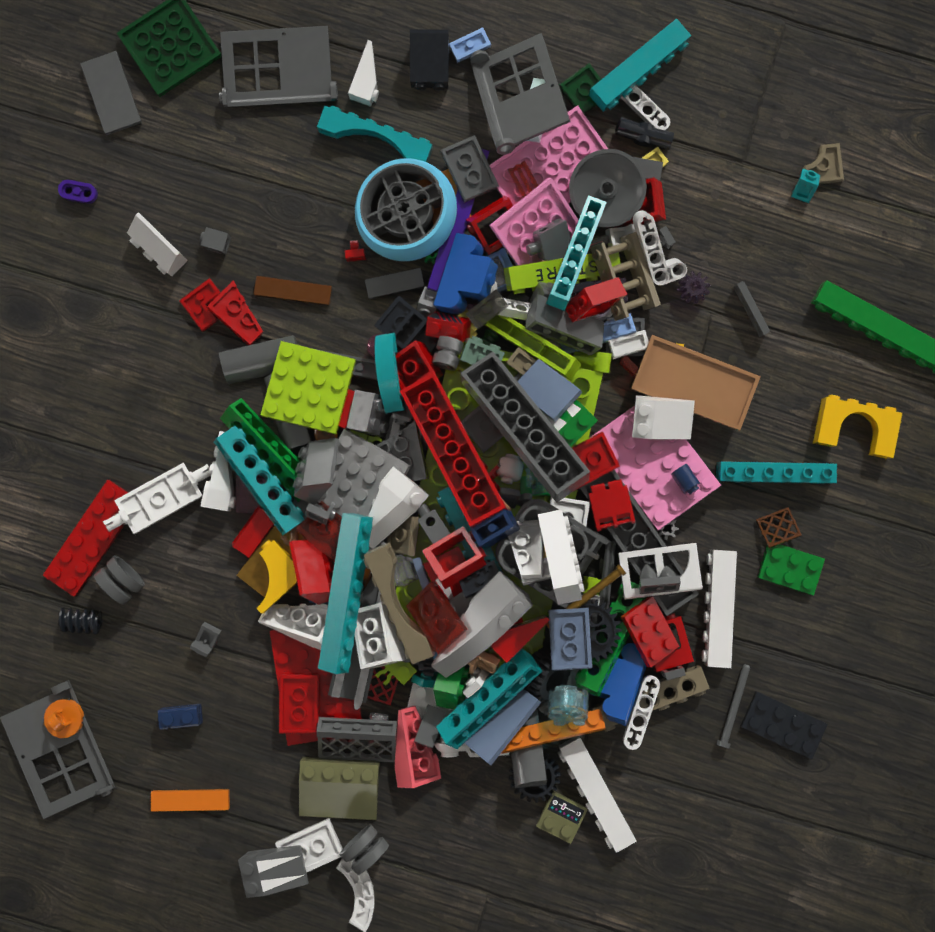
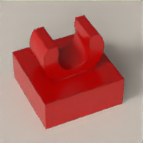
M358 240L350 241L351 250H345L347 262L366 260L365 250L359 249Z

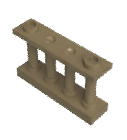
M637 232L621 237L620 244L606 248L603 242L590 248L602 282L616 278V273L628 269L631 271L633 280L622 285L625 290L636 287L639 298L627 303L622 298L613 305L611 313L615 321L629 317L628 310L642 306L643 310H647L661 305ZM624 251L627 262L612 267L609 255Z

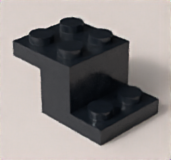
M400 296L395 299L374 325L383 334L395 333L396 345L400 350H403L416 340L425 343L431 353L439 340L436 337L426 336L427 318Z

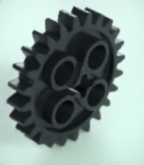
M598 599L595 600L594 604H591L589 600L587 604L579 607L589 609V625L591 628L601 625L607 626L605 629L593 631L592 636H590L591 656L597 662H599V656L601 655L607 659L606 652L613 654L611 647H618L614 641L621 640V637L617 636L616 633L622 632V629L616 628L621 622L614 621L617 613L611 615L612 607L606 610V603L604 602L599 606ZM592 614H600L602 621L599 624L592 623L590 620ZM603 632L607 635L608 639L605 643H599L596 640L598 633Z

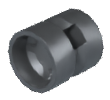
M440 336L437 343L439 351L434 353L432 364L445 370L455 371L459 362L457 356L462 352L463 342L452 337Z

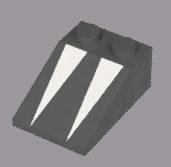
M301 845L248 851L238 859L246 898L266 896L309 883Z

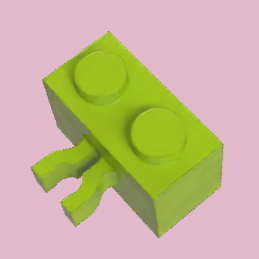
M401 661L385 665L386 668L380 670L375 676L378 678L389 670L390 673L383 684L386 686L390 682L391 676L394 675L404 685L418 671V668L411 661L408 663Z

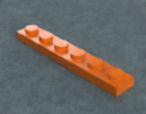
M601 709L521 727L501 754L605 730L606 727Z

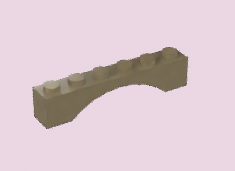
M390 542L369 550L364 555L365 566L371 570L373 584L375 587H378L381 593V602L384 606L386 605L389 611V620L392 624L394 623L397 629L396 635L405 647L404 653L406 658L410 659L412 664L433 657L437 649L430 633L414 623L399 603L394 582L395 568L398 560Z

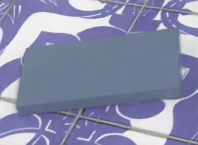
M525 689L521 690L473 734L465 744L488 764L492 765L541 702Z

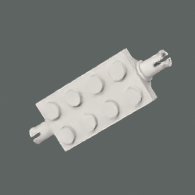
M182 463L114 500L119 508V513L103 521L107 526V530L110 532L125 523L129 525L135 535L203 497L197 485L198 482L210 476L209 466L206 464L194 472H189L185 464Z

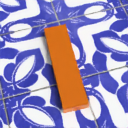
M229 789L151 791V811L230 809Z

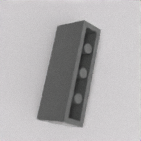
M540 294L535 297L527 314L526 330L591 356L602 348L604 321L591 316L572 323L566 309L563 311L546 304L548 298Z
M292 335L219 352L222 370L227 383L234 384L271 375L280 342L283 341L297 345L295 336Z
M271 375L266 376L264 378L267 389L269 386ZM275 420L280 440L290 450L304 447L309 441H312L309 428Z
M537 708L522 727L539 723ZM542 745L511 752L515 788L547 784Z

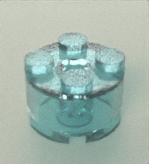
M570 685L557 686L553 692L550 690L548 717L554 721V725L564 726L568 723L577 726L585 725V721L588 718V692L584 689L582 692L578 691L576 686Z

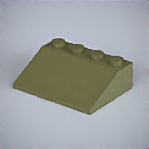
M303 757L300 761L299 816L377 820L380 762Z

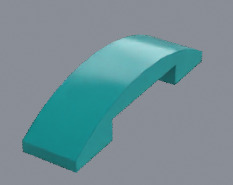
M395 333L375 336L376 372L380 395L386 413L405 410L404 398L400 393L395 353H397Z

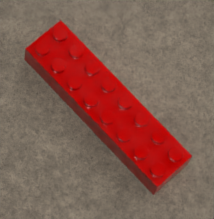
M435 372L400 390L469 526L473 528L501 510H508Z

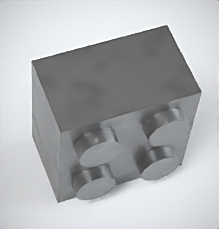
M355 390L346 428L385 438L389 428L388 422L391 413L385 412L380 395Z

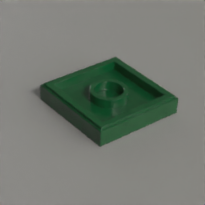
M588 63L559 84V87L573 107L579 106L582 112L586 114L597 106L588 94L591 88L602 79L591 64Z

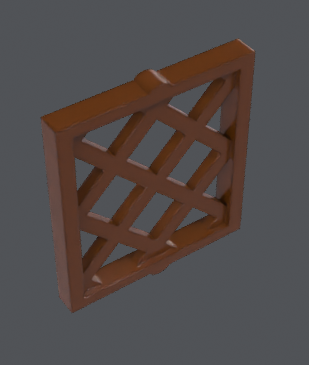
M789 507L756 519L761 535L764 537L769 548L802 536ZM783 513L782 518L779 517V516H776V515H778V514ZM786 513L789 514L791 521L784 519ZM771 517V519H770L769 522L764 521L765 519H768V518ZM773 518L780 520L778 526L772 524ZM782 522L789 523L788 529L781 527ZM761 523L768 525L766 531L763 530ZM791 525L795 526L797 533L790 531ZM770 526L777 528L775 534L768 532ZM779 530L786 532L784 538L777 535ZM788 533L794 535L787 538ZM767 534L773 536L772 542L768 541ZM776 538L780 539V541L774 543Z

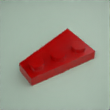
M234 280L207 306L211 313L248 346L252 345L263 334L262 328L248 308Z

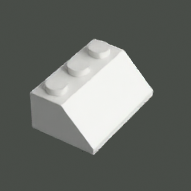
M139 212L135 215L127 232L131 237L129 241L137 249L141 246L145 250L143 255L150 261L154 259L158 263L156 267L164 275L168 273L170 276H173L188 260Z

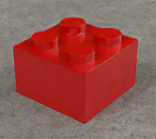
M415 340L395 355L401 390L434 372L437 378L443 375L440 368L432 364L433 357L425 343Z

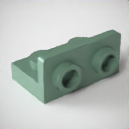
M472 336V338H466V344L459 360L473 365L491 352H494L502 361L505 353L500 351L501 347L491 343L489 346L482 343V339Z

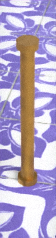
M617 565L616 570L583 594L582 600L574 601L565 609L581 607L618 577L624 576L626 572L620 565Z

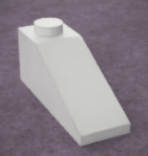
M368 40L348 94L351 100L370 107L373 101L376 102L379 90H377L372 41Z

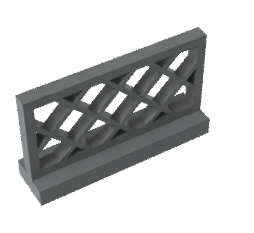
M319 717L317 726L318 757L322 759L395 762L397 721ZM339 741L343 745L337 747L333 743ZM358 742V743L361 744L362 746L359 747V748H356V747H355L354 745H352V744ZM375 743H377V744H379L381 747L378 748V749H376V748H374L372 745H374ZM329 747L333 751L324 752L323 749ZM346 748H348V749H350L352 752H351V753H345L343 750L346 749ZM368 749L372 753L365 754L362 751ZM387 750L392 755H384L382 752Z

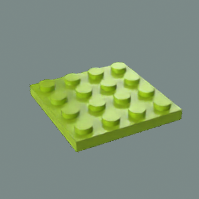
M281 341L261 416L336 435L356 359Z

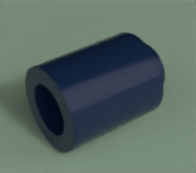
M688 464L679 467L671 473V476L684 494L688 493L691 495L699 489L698 485L700 482Z

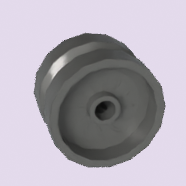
M113 556L107 562L108 569L101 568L94 575L98 585L112 599L122 605H125L132 598V592H139L145 586L140 575L118 556Z
M372 824L362 829L339 853L345 862L355 859L352 862L351 868L357 875L362 874L371 867L389 847L388 842L383 837L374 840L378 832Z

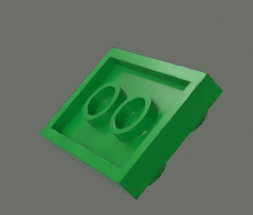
M781 544L771 548L767 545L757 578L814 595L825 559Z

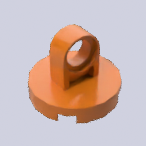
M59 699L51 703L46 709L44 724L48 732L53 736L69 738L78 733L82 728L84 712L81 706L74 700Z

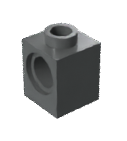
M206 227L205 232L201 233L200 243L205 250L226 255L232 237L228 233Z

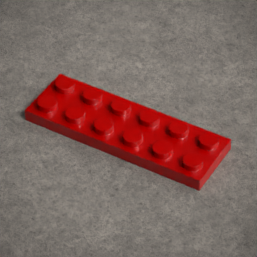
M107 480L43 576L72 596H77L124 527L125 523L109 532L103 521L119 513V508L114 500L129 492L111 480Z

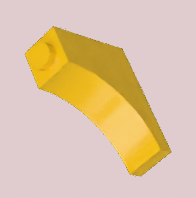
M277 540L265 542L261 546L263 550L259 553L263 557L269 572L267 594L262 603L257 607L261 614L265 613L297 584L292 556Z

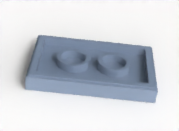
M540 359L517 381L539 409L555 422L582 394L578 387Z
M589 609L548 610L552 671L592 668Z

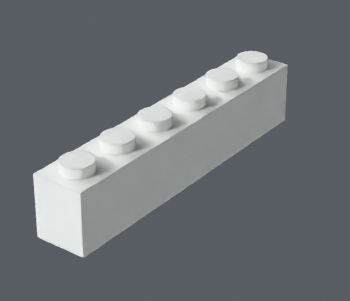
M710 550V554H707L706 562L709 565V573H706L708 592H705L707 611L704 612L706 631H703L705 650H702V662L708 667L731 668L737 551Z
M580 736L573 737L560 744L559 748L561 751L557 753L563 763L567 761L570 767L567 771L571 779L574 780L576 778L579 783L576 788L581 797L586 796L588 800L586 806L591 814L595 813L598 820L595 823L600 832L605 831L607 837L604 839L610 849L614 848L617 853L637 842Z

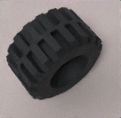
M545 647L534 652L532 655L542 672L524 688L540 702H548L554 699L565 687L571 672L570 670L552 671L551 649Z

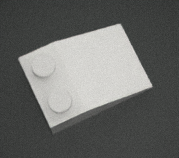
M636 395L632 438L691 439L695 401Z

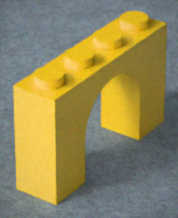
M828 395V397L821 400L813 443L828 447L837 446L843 420L850 414H859L870 422L873 430L869 455L885 459L894 458L902 413L896 412V408L893 407L882 409L877 408L878 405L874 403L863 405L859 404V401L855 399L844 401L840 400L839 396Z

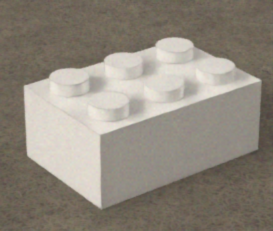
M382 602L362 607L358 610L357 627L354 635L360 669L377 668L406 660L403 643L398 640L396 635L397 629L394 623L390 622L388 617L389 611Z

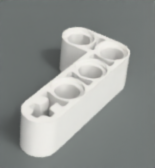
M643 210L636 212L633 216V224L653 282L656 285H664L683 278L687 273V267L677 258L665 261L653 216ZM644 217L646 218V220H644L645 226L641 224V222H643ZM648 235H652V240L649 243H645V238ZM657 253L656 259L650 261V256ZM676 265H680L679 270L677 272H673V268ZM658 271H662L661 276L655 279V274Z

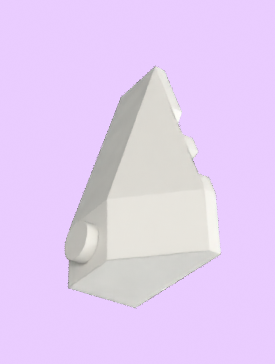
M392 467L380 482L376 499H373L371 504L372 509L369 517H373L369 546L372 549L415 513L429 496L418 484L395 467Z

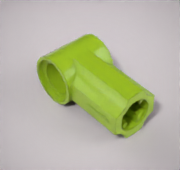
M574 352L573 357L582 364L580 368L601 373H609L612 354L596 352L591 356L583 352Z

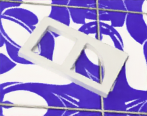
M696 543L618 553L619 564L626 572L624 576L621 575L623 597L625 600L702 590L703 588ZM688 550V563L685 571L680 576L681 584L679 591L640 594L639 588L631 589L627 558L654 554L656 576L658 578L664 569L662 553Z

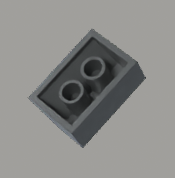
M339 439L309 441L305 447L300 449L298 454L300 461L296 467L297 477L293 484V488H295L294 497L316 504L333 485Z

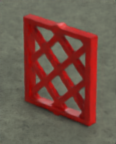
M378 677L379 683L374 686L371 684L369 691H373L375 696H368V698L391 705L398 679L396 678L394 685L390 680L391 688L385 690L383 686L384 681L381 682ZM381 686L383 692L377 695L374 688ZM393 690L391 697L389 698L387 692ZM385 694L387 701L380 700L379 696Z

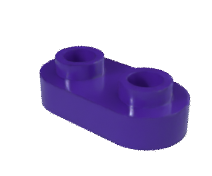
M64 180L58 186L60 196L69 201L90 204L98 196L96 188L89 183ZM72 188V192L67 194V190ZM87 192H91L89 197H86Z

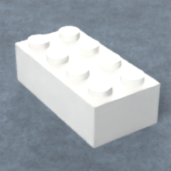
M562 509L538 514L558 605L582 600L581 592H585L568 516H563Z

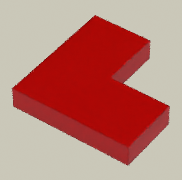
M210 278L179 300L202 332L218 321L214 314L207 309V305L221 293Z

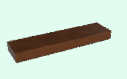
M256 276L254 289L255 296L330 306L332 286L262 276Z

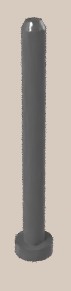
M744 664L721 740H717L716 743L730 749L731 745L728 741L750 671L749 665Z

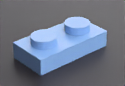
M480 28L449 43V47L458 63L469 58L477 50L490 48L491 43L484 28Z

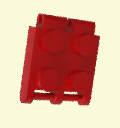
M621 479L607 482L609 488L607 490L604 483L590 486L592 493H589L588 496L597 532L603 528L612 526L616 528L621 524L635 523L627 485L623 486ZM629 517V519L617 521V519ZM612 521V523L600 525V523Z

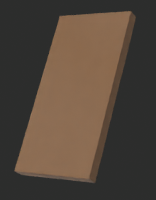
M651 335L631 390L649 397L694 400L693 414L740 431L761 376Z

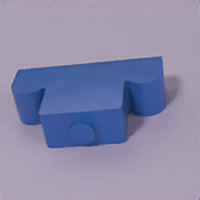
M460 233L455 235L433 304L441 312L461 314L467 307L466 297L484 301L489 297L491 288L496 280L495 275L498 265L490 257L482 256L484 248L474 236Z
M628 643L623 647L621 651L622 659H617L599 696L605 699L602 706L605 717L612 722L627 726L647 667L634 643ZM592 668L589 674L597 675L599 669Z

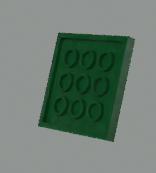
M166 0L117 32V35L159 97L222 57V54L186 0Z

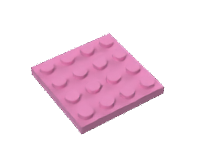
M547 178L489 226L516 266L544 261L539 259L538 254L529 256L527 253L526 245L534 242V231L556 219H562L567 221L570 238H572L578 218L552 178Z

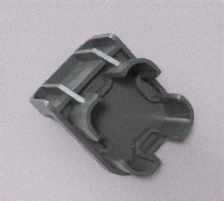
M533 499L523 504L514 518L521 523L528 520H539L538 514L559 509L544 500ZM563 512V516H568L582 577L593 558L598 560V550L603 543L607 545L609 540ZM507 537L498 543L496 559L504 570L522 580L510 544L511 541ZM552 579L528 584L557 603ZM569 603L560 604V605L563 606V607H565V608H567V606L569 605Z

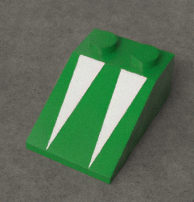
M577 399L556 422L544 414L570 447L598 421Z

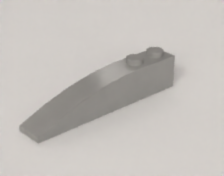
M499 571L472 598L465 614L463 613L460 617V622L455 630L453 629L450 633V638L442 646L431 666L444 677H448L475 659L533 606L529 594Z

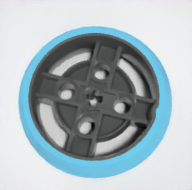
M397 159L379 166L361 185L355 203L356 225L364 242L379 255L396 261L417 260L436 251L449 237L457 215L456 197L449 180L433 165L417 159ZM416 177L428 180L432 184L422 187L417 183L403 181L402 179ZM386 188L379 199L377 211L371 213L376 198ZM398 191H402L399 196H395ZM422 199H427L424 204H419ZM441 206V211L436 223L431 228V230L426 233L425 230L429 227L433 219L434 209ZM387 216H392L389 221H385ZM412 224H417L414 229H409ZM388 232L398 238H408L409 243H389L378 236Z

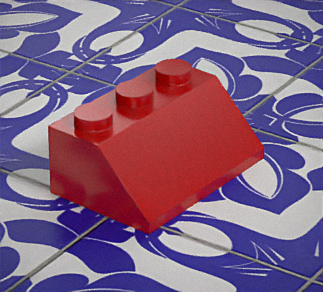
M319 539L289 542L300 596L318 605L328 602L334 570L330 546Z

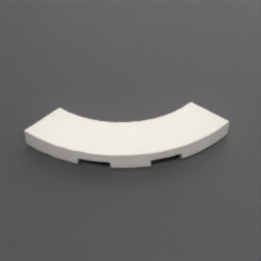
M342 858L336 869L348 879L355 896L354 911L349 923L366 932L374 910L373 885L367 870L360 875H357L352 870L351 865L355 859L345 862Z

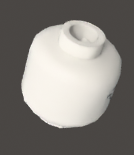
M506 454L504 457H501L498 463L500 468L496 471L498 477L501 478V482L512 484L519 481L524 468L521 458L513 454Z

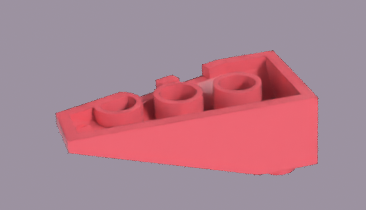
M416 706L398 710L395 774L397 787L415 788L441 779L437 755L433 753L431 748L414 742L422 721Z

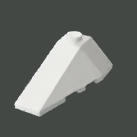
M220 431L218 437L225 432ZM216 446L214 450L216 461H213L210 465L211 480L205 483L201 507L231 511V508H234L236 503L232 470H230L231 465Z
M273 605L260 616L258 622L321 650L328 605Z

